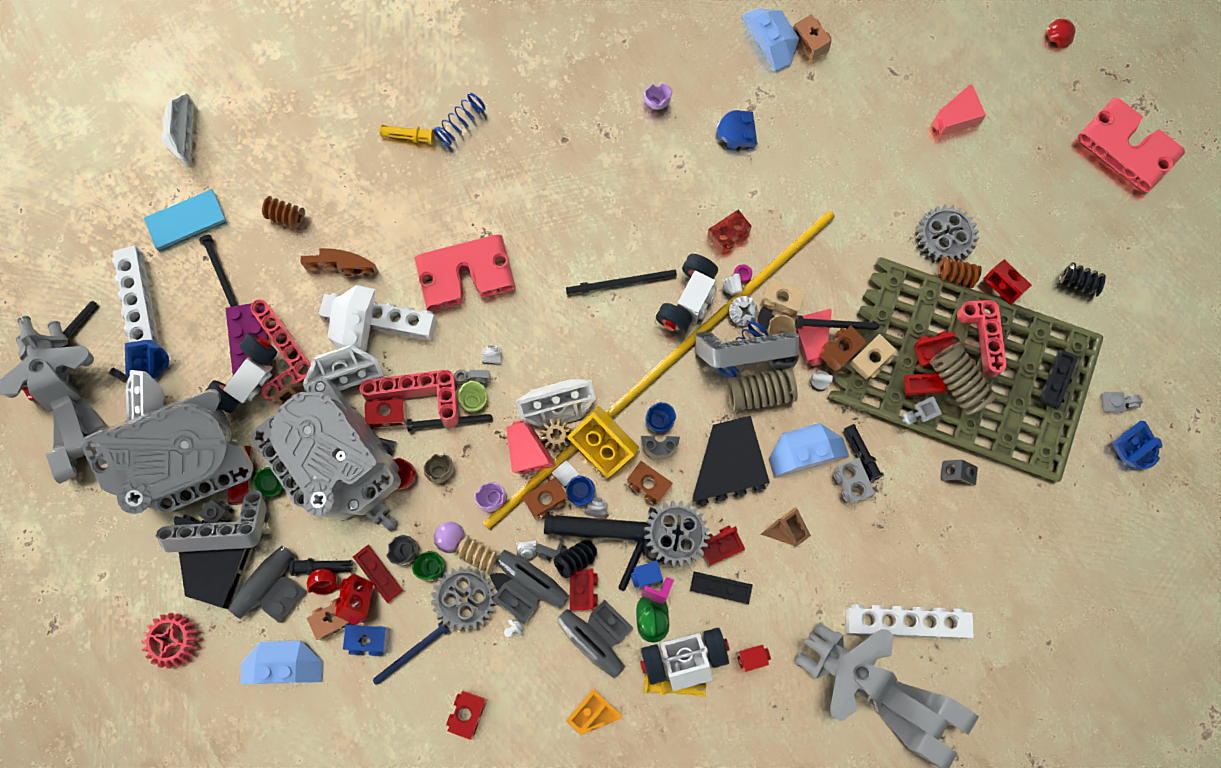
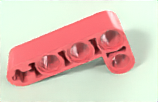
M990 300L968 301L958 310L957 318L965 324L977 323L983 372L987 377L995 378L1006 368L999 307L996 302ZM984 309L989 310L991 315L985 313ZM965 310H969L972 315L966 314ZM986 327H990L993 333L988 332ZM989 345L993 346L996 351H991Z

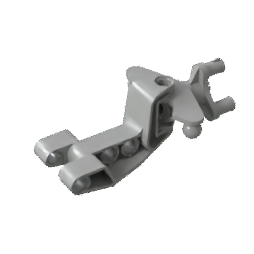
M22 316L23 321L20 317L17 319L21 333L16 337L20 350L18 353L22 362L0 379V394L5 395L7 398H15L23 387H28L30 395L48 412L53 411V449L46 453V457L53 478L60 484L77 476L76 459L85 456L82 449L84 441L92 435L108 429L93 408L69 381L67 374L70 369L76 370L81 365L85 367L90 366L94 361V357L84 346L64 347L68 344L66 335L63 334L59 321H52L47 324L51 336L37 333L33 329L29 316ZM91 443L90 446H91V447H98V444H97V443H95V444ZM99 459L98 461L100 466L107 463L104 459Z
M820 622L814 634L810 632L808 638L804 641L805 645L820 653V661L816 662L801 652L795 664L810 672V675L815 679L830 672L836 676L830 707L832 717L836 720H845L858 710L855 695L859 692L908 749L938 768H950L958 753L939 741L948 725H954L969 735L979 716L948 696L897 682L893 672L875 667L874 664L878 658L891 656L894 640L890 631L881 629L849 651L846 648L844 649L843 634L838 631L834 632ZM814 634H816V635H818L819 637H821V638H823L824 640H826L827 643H826L825 641L821 640L820 638H818L817 636H815Z

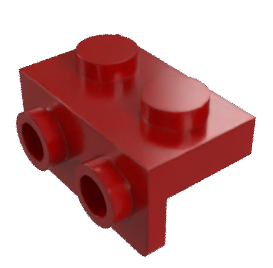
M730 525L719 530L720 534L715 536L712 534L707 535L710 539L704 540L708 547H701L704 552L703 555L709 567L746 550L737 533L738 529L736 526L733 528Z
M593 568L577 571L574 575L570 576V611H594V606H598V594H594V586H598V573H594Z

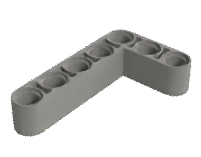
M704 331L695 334L696 354L715 368L799 355V334L782 333L722 342L711 332Z
M253 490L244 497L238 522L163 526L157 530L156 538L162 550L168 553L251 548L260 541L267 506L262 493L258 490Z

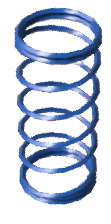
M469 92L467 94L468 100H461L462 107L456 106L455 114H448L449 121L442 120V127H435L433 129L436 137L445 145L451 146V139L454 141L456 139L445 129L444 121L450 123L458 133L462 134V131L450 120V114L458 117L463 125L469 127L458 116L456 108L464 110L475 121L474 116L464 108L463 101L469 102L479 114H482L481 111L486 110L482 100L475 94ZM471 96L480 103L482 108L473 101Z
M749 321L748 329L742 330L743 337H737L735 340L739 338L746 339L743 335L744 331L751 332L755 337L765 336L757 332L751 324L758 327L766 336L769 334L760 324ZM735 366L725 367L732 375L724 369L718 368L728 378L737 377L735 372L740 373L739 369Z

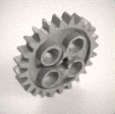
M944 204L942 210L939 206H936L934 210L930 209L928 214H924L923 219L919 222L920 226L916 230L920 232L916 238L921 239L918 245H924L922 251L928 250V257L933 254L934 261L945 256L949 259L954 258L956 261L961 260V258L966 259L968 254L970 255L977 246L975 242L979 239L978 236H975L979 230L974 229L977 223H971L973 216L967 218L968 212L966 211L962 214L961 207L956 211L954 210V205L950 209L947 208L946 204ZM932 226L937 227L939 231L934 230ZM956 237L961 238L963 242L958 241ZM939 243L945 244L946 247L940 246Z
M672 500L670 507L665 502L663 503V509L659 506L656 507L658 514L650 513L653 520H646L650 527L644 528L645 531L649 532L648 535L644 536V539H650L646 547H653L650 554L657 552L656 560L663 557L664 565L670 560L671 567L678 561L679 566L682 567L684 560L689 565L691 564L690 558L695 561L698 560L696 553L704 554L701 547H708L704 540L710 539L709 536L705 535V532L709 531L710 528H704L703 525L708 521H701L700 518L703 516V513L697 515V507L691 510L690 503L684 507L683 501H680L678 506H676L675 501ZM677 516H680L678 532L681 535L677 538V550L673 551L676 535L672 534V532L677 529ZM664 517H670L672 519V527H667L664 525ZM684 520L692 522L693 527L691 530L684 528ZM662 537L669 538V547L662 546ZM682 540H687L690 543L689 550H684L681 547Z
M460 566L459 572L451 568V575L444 572L445 579L438 578L440 585H434V589L437 592H432L431 597L436 599L431 601V605L437 607L433 609V613L439 612L437 620L443 618V626L450 623V630L454 626H457L458 632L461 631L462 627H465L466 632H468L469 626L477 630V623L484 626L483 618L490 620L488 613H494V609L490 606L496 605L492 601L496 593L491 592L495 586H488L491 579L487 578L484 580V572L478 575V568L473 572H470V566L467 567L466 571H463L462 566ZM465 581L468 586L465 589H460L457 583ZM453 588L458 594H456L453 591H450L449 589ZM480 593L484 598L481 601H475L473 595ZM460 596L463 598L468 596L467 601L460 602ZM446 597H453L455 603L447 605L444 599ZM470 604L478 607V610H475ZM462 609H468L470 610L471 615L469 617H463L460 615V611Z

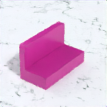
M666 577L660 591L645 586L641 596L663 605L674 580Z

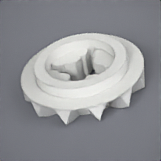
M740 296L732 301L729 314L735 324L747 326L749 321L757 320L756 317L759 313L757 310L758 304L753 301V298ZM747 306L746 311L749 315L744 314L742 316L743 311L739 307L745 308Z

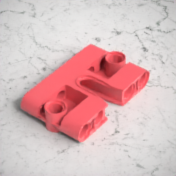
M1113 98L1078 134V139L1084 146L1144 192H1150L1185 154V150L1179 143L1160 129L1145 137L1139 145L1132 146L1129 143V138L1137 130L1143 116L1123 100Z
M492 235L425 252L414 257L428 311H435L463 303V285L460 274L464 270L470 271L473 283L482 298L509 292L516 288L502 235ZM499 261H505L504 265H497ZM427 280H433L431 284H425Z

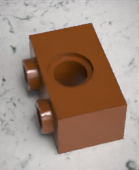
M852 326L846 329L842 327L835 333L834 336L836 338L833 341L829 340L822 346L824 350L819 356L834 371L842 368L867 343ZM839 344L844 347V351L839 347Z
M643 461L638 463L627 479L628 487L635 493L641 492L644 494V499L653 505L654 503L659 505L673 486L670 480ZM646 480H651L654 483V487L647 489L643 486V483Z
M556 477L522 496L535 520L538 518L540 520L544 519L545 514H550L549 512L555 508L557 510L567 505L566 501L569 500ZM550 496L552 501L550 504L544 505L541 503L542 498Z

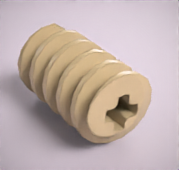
M467 535L459 543L454 556L458 554L459 559L465 558L466 563L472 561V566L477 567L479 565V570L483 571L486 569V573L488 575L491 574L496 566L497 550L495 549L492 553H489L490 546L482 549L483 542L476 546L477 539L474 538L469 542L470 536Z

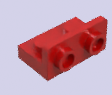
M943 331L935 337L930 338L927 335L919 338V341L914 345L920 367L932 365L930 360L934 356L955 344L954 338L956 333Z

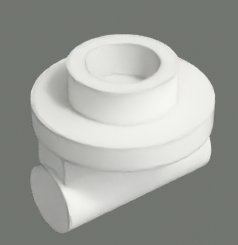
M733 274L731 277L725 278L723 287L725 292L731 296L743 292L740 274Z
M488 345L482 350V362L501 364V349L496 345Z
M816 371L812 374L811 383L816 389L823 390L832 383L833 376L825 371Z
M595 497L588 504L586 514L605 518L607 503L604 499Z
M517 542V555L526 560L534 558L537 554L535 552L537 542Z
M509 619L508 622L512 626L505 629L504 635L512 638L517 631L522 636L521 630L524 629L517 619L514 621Z

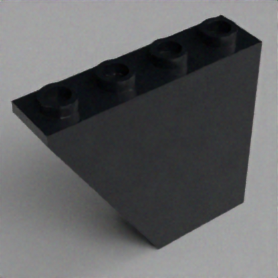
M751 415L712 426L691 501L692 505L697 504L698 507L709 504V501L715 499L717 502L727 500L728 496L731 495L741 497L747 495V491L751 490L761 492L766 490V487L770 484Z
M185 514L182 518L178 516L174 518L175 525L205 524L207 522L204 520L201 523L194 522V517ZM253 547L179 552L185 596L228 609L233 601Z

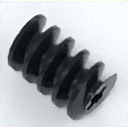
M1072 262L1064 270L1060 283L1062 284L1066 279L1067 286L1074 282V289L1082 285V292L1089 288L1088 294H1092L1095 290L1096 297H1098L1104 288L1106 275L1104 273L1098 275V271L1094 270L1091 272L1090 268L1084 269L1082 265L1076 267V263Z
M584 539L555 556L554 565L562 577L569 578L577 571H581L589 564L594 563L597 549L590 540Z

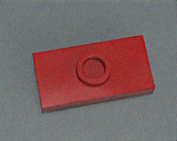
M939 373L905 375L906 395L946 393V384L943 382L944 378H940Z

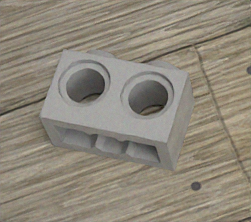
M860 458L838 465L834 469V478L838 484H841L843 489L841 491L842 496L846 502H849V505L875 495ZM850 469L853 472V477H847L844 470ZM858 487L861 490V496H856L852 488Z

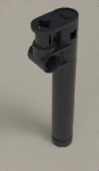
M545 514L543 534L643 542L644 559L648 562L656 561V558L649 557L647 552L650 548L646 547L650 539H644V536L649 534V532L644 530L645 527H650L647 522ZM664 523V525L667 527H672L673 525ZM678 524L677 529L672 532V534L676 535L673 551L677 550V538L681 535L678 532ZM661 538L662 546H670L669 538ZM684 540L681 541V547H682L683 549H684ZM661 557L657 561L663 563L664 558Z

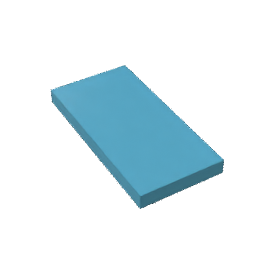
M213 189L144 217L154 246L158 251L227 222Z

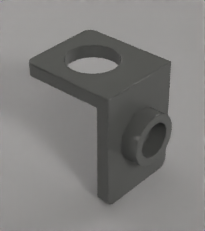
M964 460L943 461L941 479L962 480L968 484L976 485L978 467ZM955 465L956 470L954 474L948 475V467Z

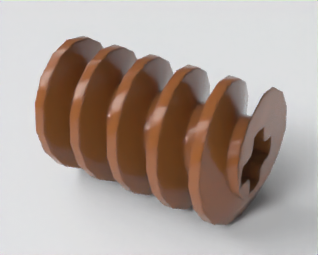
M267 196L262 205V215L265 219H270L273 222L296 229L304 219L305 209L303 207L299 209L297 205L292 207L291 203L285 205V201L281 200L279 202L277 198L272 200L271 196Z
M945 256L941 259L937 271L938 274H941L942 281H945L948 276L950 283L955 278L956 284H960L962 280V286H966L969 283V287L973 288L979 281L982 267L970 264L969 262L963 263L961 260L956 261L954 258L949 259Z

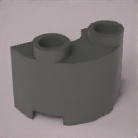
M641 436V446L652 459L663 460L669 458L678 449L680 437L666 436L663 442H658L655 436Z

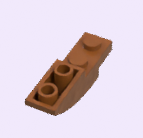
M320 248L319 255L301 256L300 260L302 266L308 271H317L318 269L334 271L338 269L341 275L345 277L379 274L378 268L370 260L355 253L339 249Z

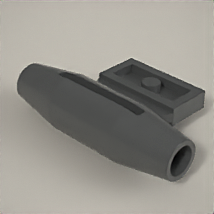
M283 545L275 550L242 585L228 610L234 616L241 619L260 603L263 611L280 623L306 592L303 587L291 578L282 577L294 554Z
M505 549L498 556L495 563L511 580L501 586L492 598L493 602L524 624L536 610L538 599L559 609L564 606L569 595L550 576L526 559Z
M605 599L590 614L588 623L568 609L557 618V623L570 641L594 665L614 679L624 670L625 665L611 646L620 644L634 628Z

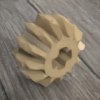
M560 418L557 419V425H554L553 419H550L552 426L549 427L548 424L544 423L543 426L548 430H540L541 434H546L540 440L548 439L544 446L547 448L552 443V451L555 450V444H558L559 450H562L560 443L563 442L565 446L569 445L564 439L568 436L566 433L571 432L572 429H564L568 424L567 422L560 426ZM554 429H558L557 432L560 430L562 433L559 436V440H554L555 438L552 439L550 436L553 434Z

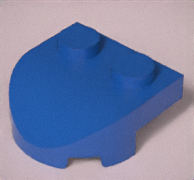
M733 110L720 120L717 125V135L720 140L723 139L728 144V148L736 149L738 146L754 148L758 144L753 112Z
M141 340L125 343V373L127 378L130 377V370L146 371L154 379L160 376L159 373L164 368H168L169 356L157 342Z
M1139 421L1112 442L1120 459L1128 466L1149 469L1160 460L1158 454L1159 448L1163 447L1160 438L1154 437L1146 421Z

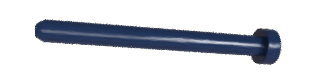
M443 621L439 622L437 629L374 677L373 683L375 685L380 684L443 633L445 635L450 633L449 628L446 625H442Z

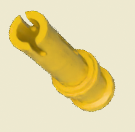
M381 125L379 129L380 136L410 139L415 143H419V141L429 142L430 145H433L435 142L434 128L427 130L420 129L417 126L412 129Z
M645 675L643 694L655 692L660 693L662 696L667 693L705 697L706 691H698V689H706V683L673 691L668 678L664 682L650 685L648 676Z

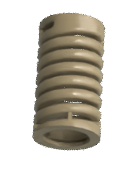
M960 342L947 347L930 360V364H932L935 371L939 372V377L944 378V384H948V390H952L951 394L957 396L956 401L960 402V407L963 408L966 415L983 409L997 397L989 383H986V379L982 377L981 372L977 370V366L973 364V360L969 358V354L965 352Z
M784 368L782 372L781 370H775L774 372H761L760 375L754 373L753 375L747 374L737 378H728L729 396L734 412L739 409L745 410L746 406L748 409H752L753 404L755 408H759L760 402L762 407H766L767 404L773 406L775 402L780 405L782 400L784 403H789L790 401L797 402L798 399L797 384L792 368Z

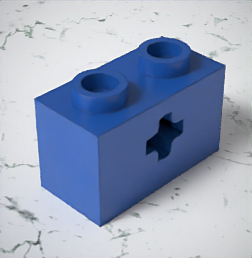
M657 560L634 567V573L631 574L633 585L638 587L639 591L643 590L645 586L651 588L663 583V577Z
M345 625L343 650H348L349 655H361V651L369 652V656H381V652L387 653L390 628ZM366 638L370 639V643L365 644L362 641Z

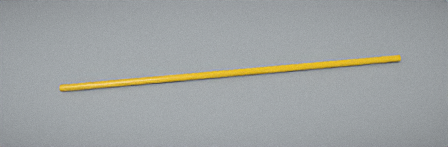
M826 212L744 286L742 293L734 295L611 406L606 413L613 419L696 343V333L709 332L729 314L730 305L735 298L750 295L834 219L835 215L833 212ZM570 443L553 459L556 466L539 471L508 499L500 509L483 522L490 530L523 500L522 496L533 491L556 468L571 457L578 448L573 443Z

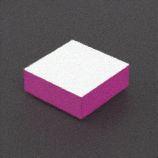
M565 460L552 472V475L566 488L569 481L579 476V473Z

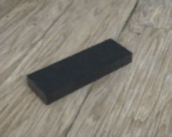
M1062 349L1057 351L1038 402L1055 409L1060 408L1079 356Z
M694 571L689 592L749 605L753 584Z

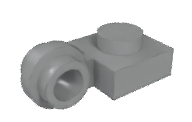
M457 370L454 373V379L458 385H463L468 380L477 381L485 385L486 383H491V374L489 370H470V372ZM463 375V376H464L463 379H461V380L458 379L459 376Z
M1124 392L1102 393L1104 413L1125 412L1126 405L1130 409L1140 408L1143 403L1140 395H1129L1125 399Z
M932 396L915 404L917 413L914 414L912 410L903 414L902 421L908 426L918 421L916 417L920 416L922 422H926L941 415L942 412Z
M382 502L365 514L375 524L382 518L381 524L389 531L396 527L397 521L390 515L384 516L390 509Z

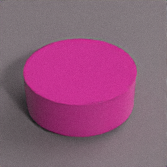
M741 264L735 268L733 274H740L741 284H746L751 280L753 273L748 265Z

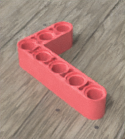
M257 299L251 304V311L290 366V368L266 383L261 389L262 396L265 399L277 402L273 397L268 396L269 390L276 388L277 393L285 388L284 381L288 377L293 379L291 384L304 382L307 374L301 375L300 370L304 366L310 368L311 363L271 306L264 300ZM260 306L266 307L263 313H258ZM271 321H276V326L272 329H269V323ZM282 336H287V341L284 344H279V339ZM297 351L298 356L295 359H290V353Z
M449 370L369 379L363 381L360 385V392L366 402H370L371 399L375 398L384 401L389 400L391 397L410 399L437 395L438 413L442 424L447 428H452L459 422L457 385L453 373ZM448 414H453L450 418H445Z

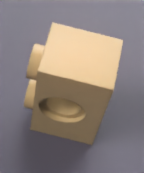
M771 277L761 304H764L768 309L781 311L783 315L796 317L806 291ZM783 296L787 301L781 302L778 297Z
M879 334L850 362V365L865 380L870 376L874 378L881 371L879 367L883 363L888 365L895 358L893 353L896 349ZM870 354L877 355L879 358V362H872L870 360Z

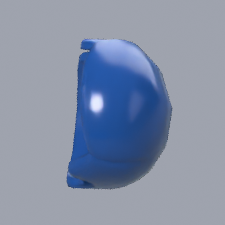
M659 402L648 409L645 421L648 428L653 432L664 433L672 428L676 419V413L674 408L668 403Z
M577 476L572 478L567 484L566 494L569 501L573 504L583 506L589 504L595 498V484L588 477Z

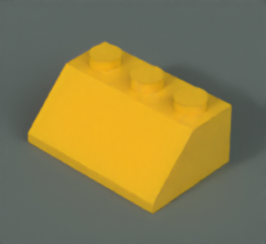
M597 406L567 436L607 479L632 458L639 449V446L600 406Z

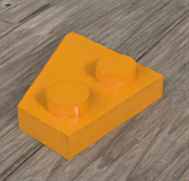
M593 689L566 722L580 735H583L619 720L623 716Z

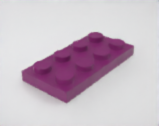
M252 303L225 308L233 376L243 362L249 358L239 347L248 333H253L269 341L268 334L251 311ZM265 306L258 308V313L265 311Z

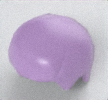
M661 83L660 86L652 84L645 90L643 99L649 108L660 110L668 106L672 90L665 83Z
M489 482L481 485L479 491L474 494L475 503L482 510L488 512L497 511L506 500V492L500 484Z
M453 521L442 523L434 533V544L437 549L445 553L454 551L464 538V530L458 523Z

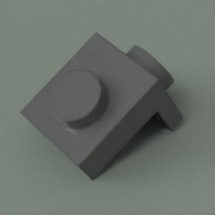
M211 499L199 513V516L207 523H218L222 518L229 521L234 514L229 511L231 507L225 502L220 501L218 503Z
M560 539L557 550L537 544L535 552L539 554L538 558L549 561L550 558L554 560L555 556L565 551L567 546H565V540Z

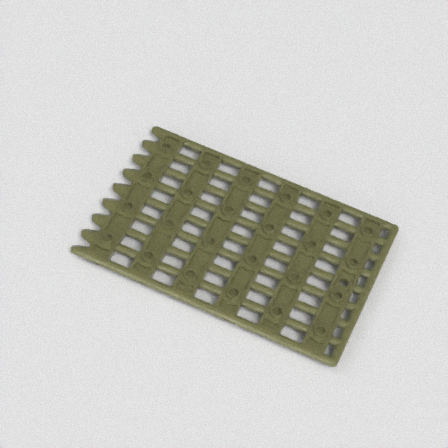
M879 257L877 264L885 269L886 273H873L870 278L881 288L880 290L868 289L865 292V297L875 305L861 306L859 309V313L868 319L869 322L878 323L879 329H855L867 341L856 354L858 355L879 334L889 343L900 346L898 356H895L891 363L895 364L892 374L881 370L876 375V377L885 379L889 383L886 391L868 385L870 377L865 380L850 365V362L855 358L852 357L844 365V367L851 371V374L839 373L835 376V381L845 388V391H831L829 397L998 461L1060 482L1103 342V335L1016 304L1010 305L1005 300L953 282L950 283L948 280L942 281L941 278ZM906 274L924 280L921 289L904 284ZM942 287L959 292L957 302L941 297ZM900 291L918 296L915 306L899 301ZM979 300H990L997 303L1000 312L1004 348L1006 346L1022 352L1019 362L1006 358V366L1017 369L1014 379L1000 374L995 378H989L984 374L980 348L965 343L968 333L979 337L978 328L972 327L971 324L962 323L957 318V312L964 303ZM937 303L954 309L951 319L934 313ZM895 307L912 313L909 323L892 317ZM965 310L966 314L972 315L969 310ZM1015 313L1033 318L1030 328L1014 323ZM931 320L947 325L949 333H956L955 343L960 342L965 351L980 356L977 370L981 372L982 377L986 379V383H989L991 388L994 381L1011 386L1008 396L995 392L997 397L994 400L1006 404L1003 414L985 407L970 415H966L962 409L960 418L942 412L945 402L960 407V402L956 401V397L948 395V384H946V393L926 394L924 398L926 400L933 396L942 412L941 415L926 422H922L920 416H918V421L908 426L906 423H903V417L899 416L902 405L916 410L914 405L917 404V402L905 398L904 376L913 375L914 371L921 374L939 373L935 369L921 368L917 364L918 358L914 349V345L919 341V338L927 335L930 338L937 336L938 333L928 330ZM889 324L905 329L904 339L886 334ZM1052 326L1069 331L1067 341L1051 336ZM989 327L988 332L993 333V330ZM1010 329L1027 335L1024 345L1007 339ZM1090 339L1094 340L1092 350L1087 348ZM1047 343L1062 347L1064 351L1079 357L1060 408L1055 409L1047 405L1046 410L1030 405L1029 401L1031 394L1040 397L1043 391L1034 387L1036 378L1039 377L1047 380L1049 375L1048 372L1039 369L1042 360L1053 363L1056 357L1045 352ZM989 345V349L995 352V348ZM870 354V360L876 363L878 356ZM1085 356L1089 357L1087 367L1082 366ZM1080 373L1084 374L1082 384L1077 383ZM1074 390L1079 392L1076 402L1072 400ZM865 392L883 398L880 408L862 402ZM1069 408L1074 409L1071 419L1066 418ZM1026 412L1043 417L1040 428L1023 422ZM983 415L1000 421L997 432L980 426ZM940 419L957 425L954 436L937 430ZM1064 425L1068 426L1066 437L1061 436ZM1021 429L1038 435L1035 445L1018 440ZM977 433L995 439L992 449L974 443ZM1059 443L1063 444L1060 455L1056 454ZM1015 447L1032 453L1029 463L1012 457ZM1053 461L1058 462L1055 473L1050 471Z

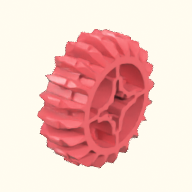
M168 613L167 616L162 614L160 615V620L158 618L153 619L154 625H147L149 632L143 633L147 638L141 642L146 644L142 651L148 652L145 658L152 659L151 664H158L159 668L166 666L167 669H171L173 665L179 667L181 662H188L186 656H194L191 649L198 648L196 645H193L194 641L199 640L198 637H194L198 630L192 629L195 624L194 622H189L188 617L182 618V614L179 613L176 615ZM170 625V628H167L164 634H160L166 626ZM181 630L183 632L184 640L180 638ZM164 638H170L172 639V641H176L177 643H170L168 642V640H165ZM157 641L160 643V650L158 649ZM181 647V649L175 655L170 657V654L173 653L175 648Z

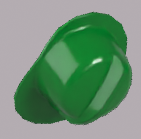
M645 597L640 598L636 608L638 632L648 642H659L669 632L667 603L665 601L661 605Z

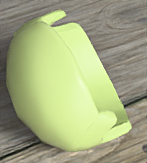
M477 381L464 383L458 393V401L461 408L467 412H477L483 409L487 401L486 388Z

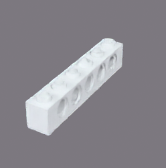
M135 245L113 251L114 258L112 263L117 272L115 280L120 289L118 297L123 306L121 314L125 320L124 332L128 337V341L152 340L159 344L143 253Z
M331 293V295L324 294L318 314L323 321L330 322L332 302L341 295ZM374 301L370 330L432 341L437 320L434 314L427 310L419 312L414 311L410 307L397 308L390 303L381 305ZM382 313L380 318L375 319L376 314ZM395 317H401L398 322H393ZM419 320L417 325H411L412 321Z
M851 605V608L845 610L846 634L873 635L881 629H886L893 636L974 638L973 613H966V609L955 608L953 612H945V608H933V611H925V607H912V610H904V606H892V610H887L881 605H872V609H864V605ZM865 614L870 615L872 618L870 626L866 625L863 621ZM886 615L890 616L893 620L891 626H887L884 623ZM906 616L911 617L913 620L911 627L905 624ZM926 617H930L933 620L931 628L925 624ZM947 618L953 620L954 625L951 629L946 625Z

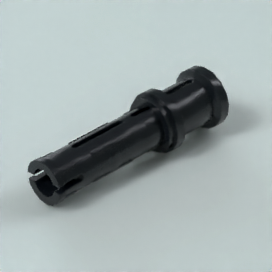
M852 424L846 427L844 431L860 458L870 483L882 478L884 473L880 472L876 464V458L870 455L856 425Z
M291 558L290 575L308 574L309 576L318 569L352 573L353 568L345 566H353V560L315 561L313 558H308V560Z

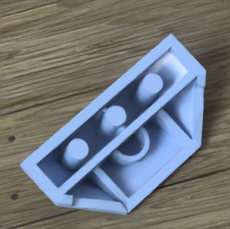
M756 8L743 14L744 22L774 71L777 72L791 65L799 37L783 11Z
M818 423L783 433L769 457V462L774 477L844 459L849 457L843 437Z
M302 641L259 642L241 663L240 684L322 682L323 661Z

